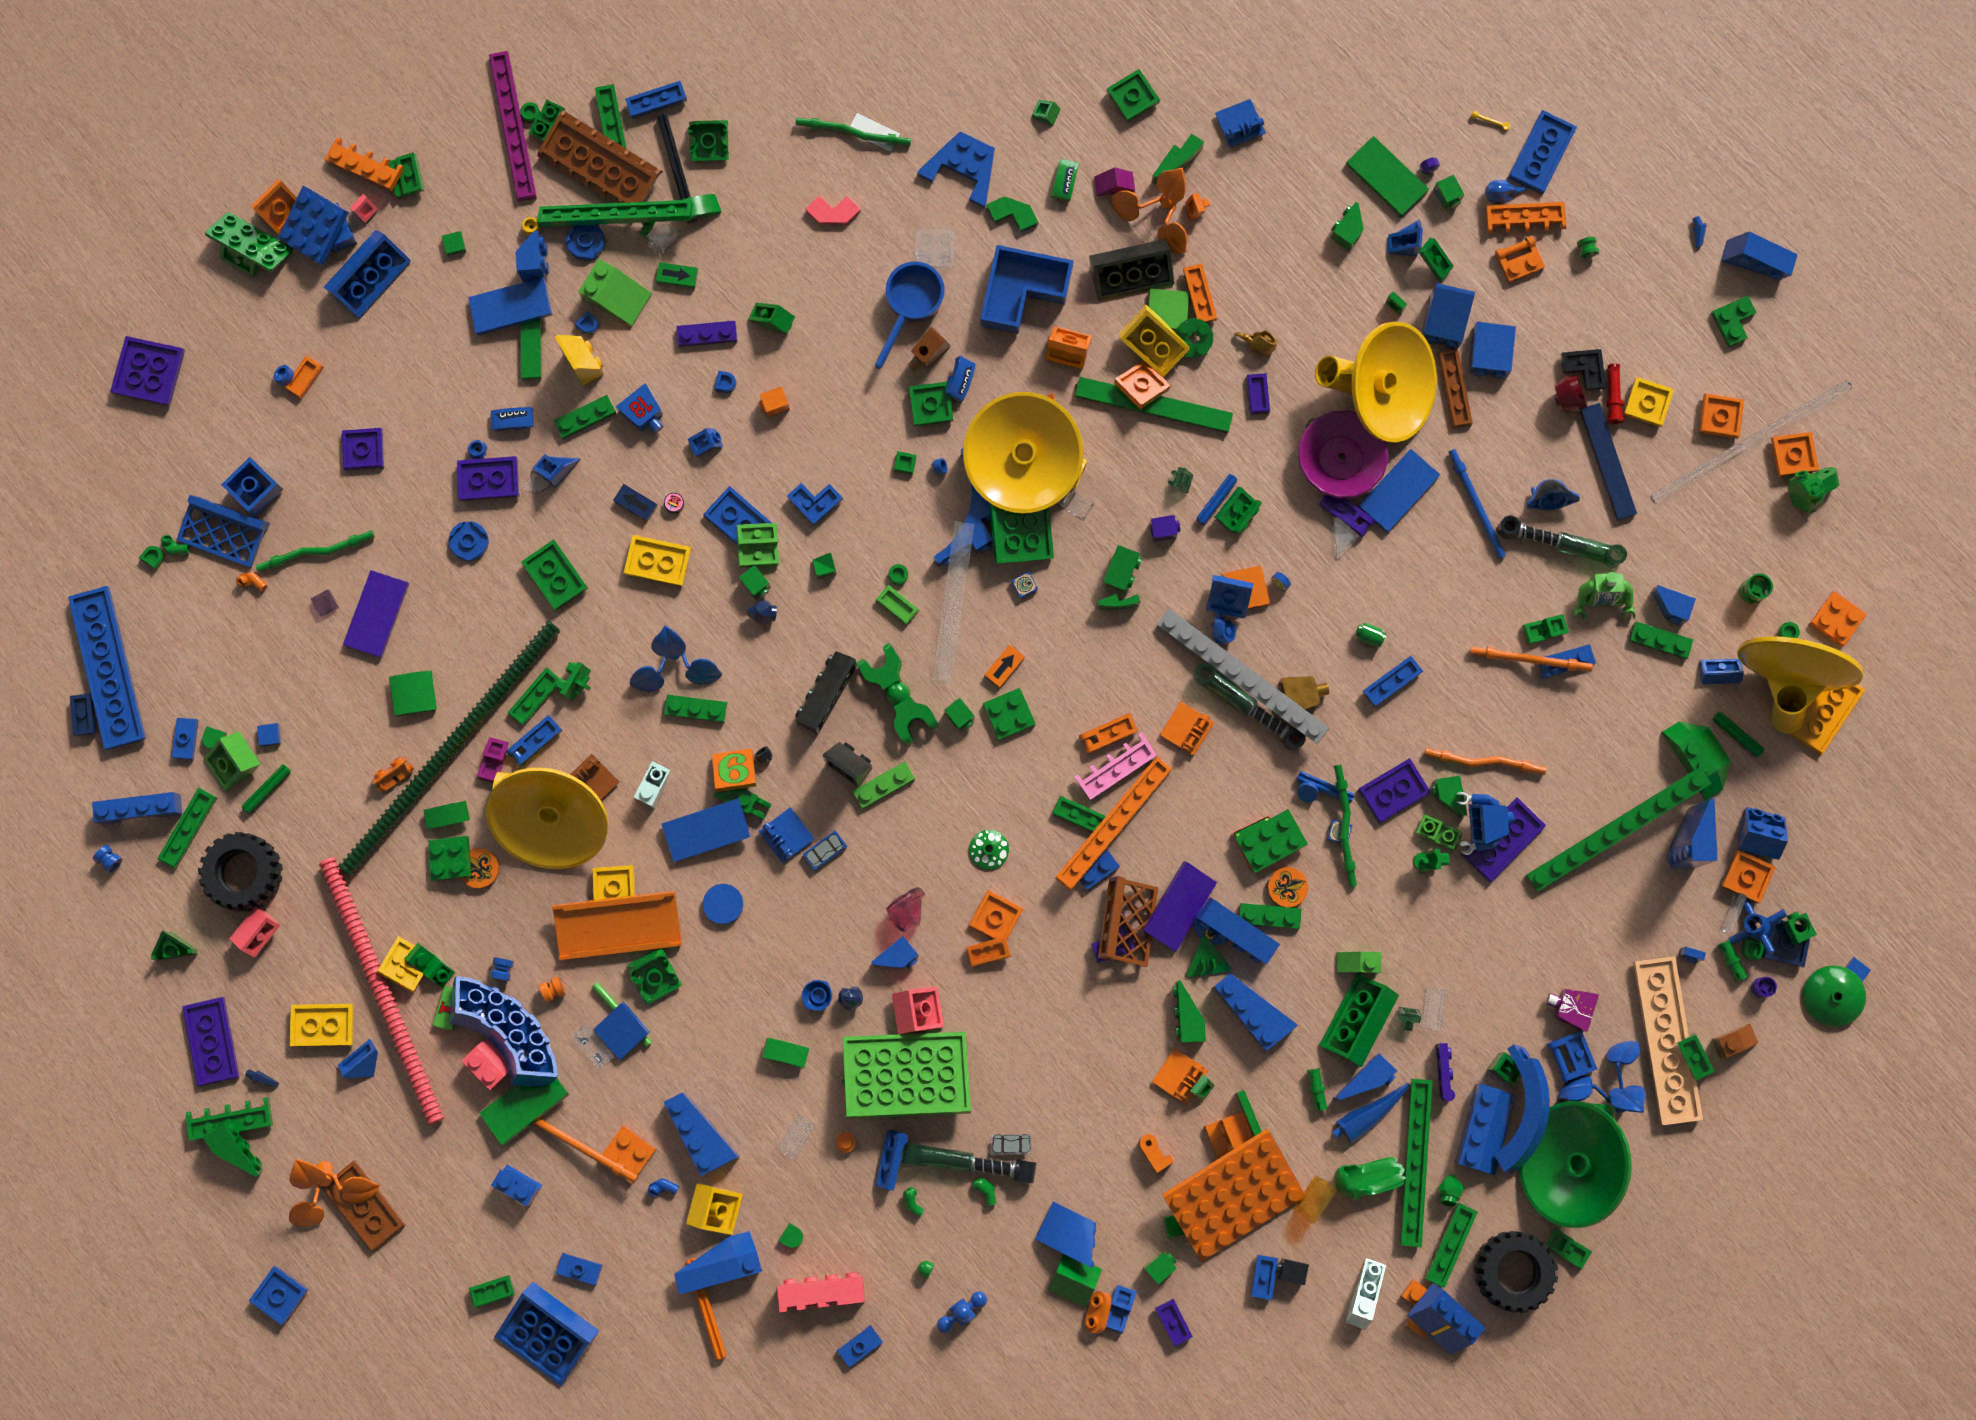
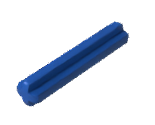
M1229 474L1199 513L1196 520L1200 524H1206L1236 484L1238 479L1234 475Z
M1303 771L1299 772L1296 779L1297 782H1313L1317 785L1320 792L1340 800L1339 791L1336 790L1335 785ZM1347 791L1350 804L1353 801L1354 793Z

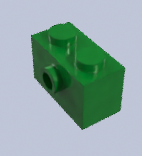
M1117 545L1103 582L1125 591L1127 587L1131 588L1135 579L1132 576L1134 569L1138 570L1142 562V558H1139L1140 553Z

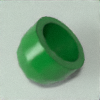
M922 1261L918 1265L920 1276L928 1279L934 1263Z

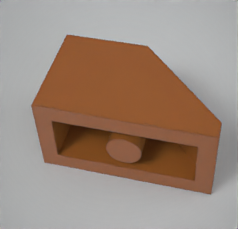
M1751 1024L1712 1039L1720 1058L1730 1057L1758 1043Z

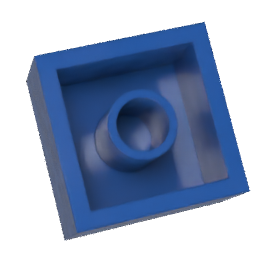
M251 457L221 484L254 517L283 490Z

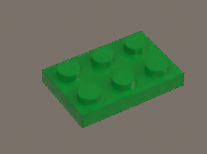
M554 539L521 561L555 611L589 589Z
M1289 809L1235 837L1254 874L1308 845Z

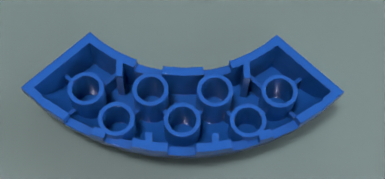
M456 976L451 992L450 1024L474 1030L492 1042L507 1063L511 1085L544 1086L553 1083L558 1078L555 1054L552 1053L549 1045L550 1040L548 1037H545L537 1019L532 1014L530 1015L518 1000L501 993L497 987L491 988L481 984V981Z

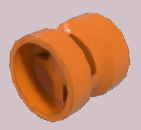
M558 976L552 978L549 983L543 982L539 984V989L546 1003L553 1001L554 997L566 995L565 988Z

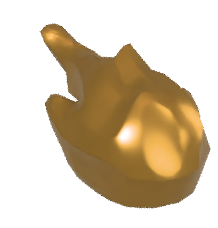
M1267 330L1255 332L1253 335L1242 332L1234 333L1235 336L1242 338L1250 345L1249 350H1254L1259 354L1269 355L1276 349L1277 339Z

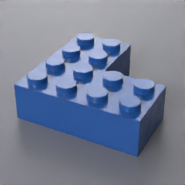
M996 245L980 318V326L1019 334L1027 297L1065 305L1074 260Z

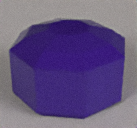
M1435 157L1426 159L1419 165L1423 174L1433 173L1440 166L1438 159Z

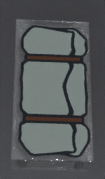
M990 1134V1155H1032V1134Z

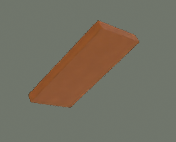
M356 1160L352 1161L337 1174V1179L341 1186L350 1177H363L370 1180ZM334 1181L329 1186L321 1187L371 1252L406 1225L379 1190L367 1201L350 1203L342 1199V1191L338 1190Z

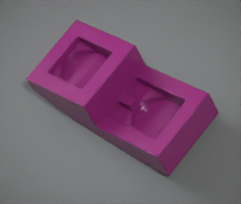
M489 737L483 753V761L477 774L478 779L494 783L497 772L502 771L509 742Z

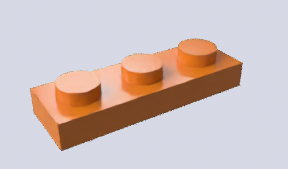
M1203 264L1184 267L1183 273L1195 317L1202 319L1206 323L1217 321Z

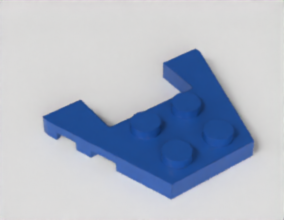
M960 131L918 170L917 176L933 183L939 170L944 166L977 182L969 197V201L985 208L995 148Z

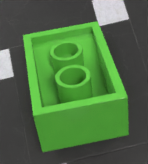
M601 259L597 260L578 291L583 300L631 327L652 295L643 286Z

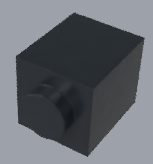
M1282 1258V1261L1277 1264L1276 1274L1279 1275L1278 1279L1305 1285L1309 1264Z

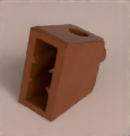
M931 327L911 350L915 357L907 365L915 372L923 364L930 368L950 345ZM928 351V354L923 356V353Z

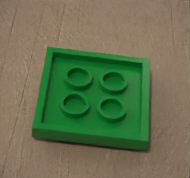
M989 504L995 564L1054 559L1049 507L1037 512L1015 513Z

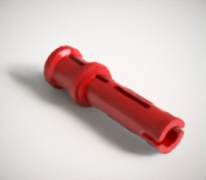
M1614 363L1607 365L1609 400L1606 402V407L1608 408L1606 423L1621 424L1625 420L1622 417L1624 402L1621 399L1620 364L1616 363L1614 367Z

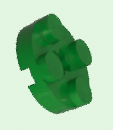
M1190 318L1177 327L1175 333L1190 347V350L1184 356L1198 358L1206 354L1212 347L1213 331L1202 319ZM1192 332H1195L1196 336L1200 337L1199 340H1196L1195 344L1188 340V336H1191Z

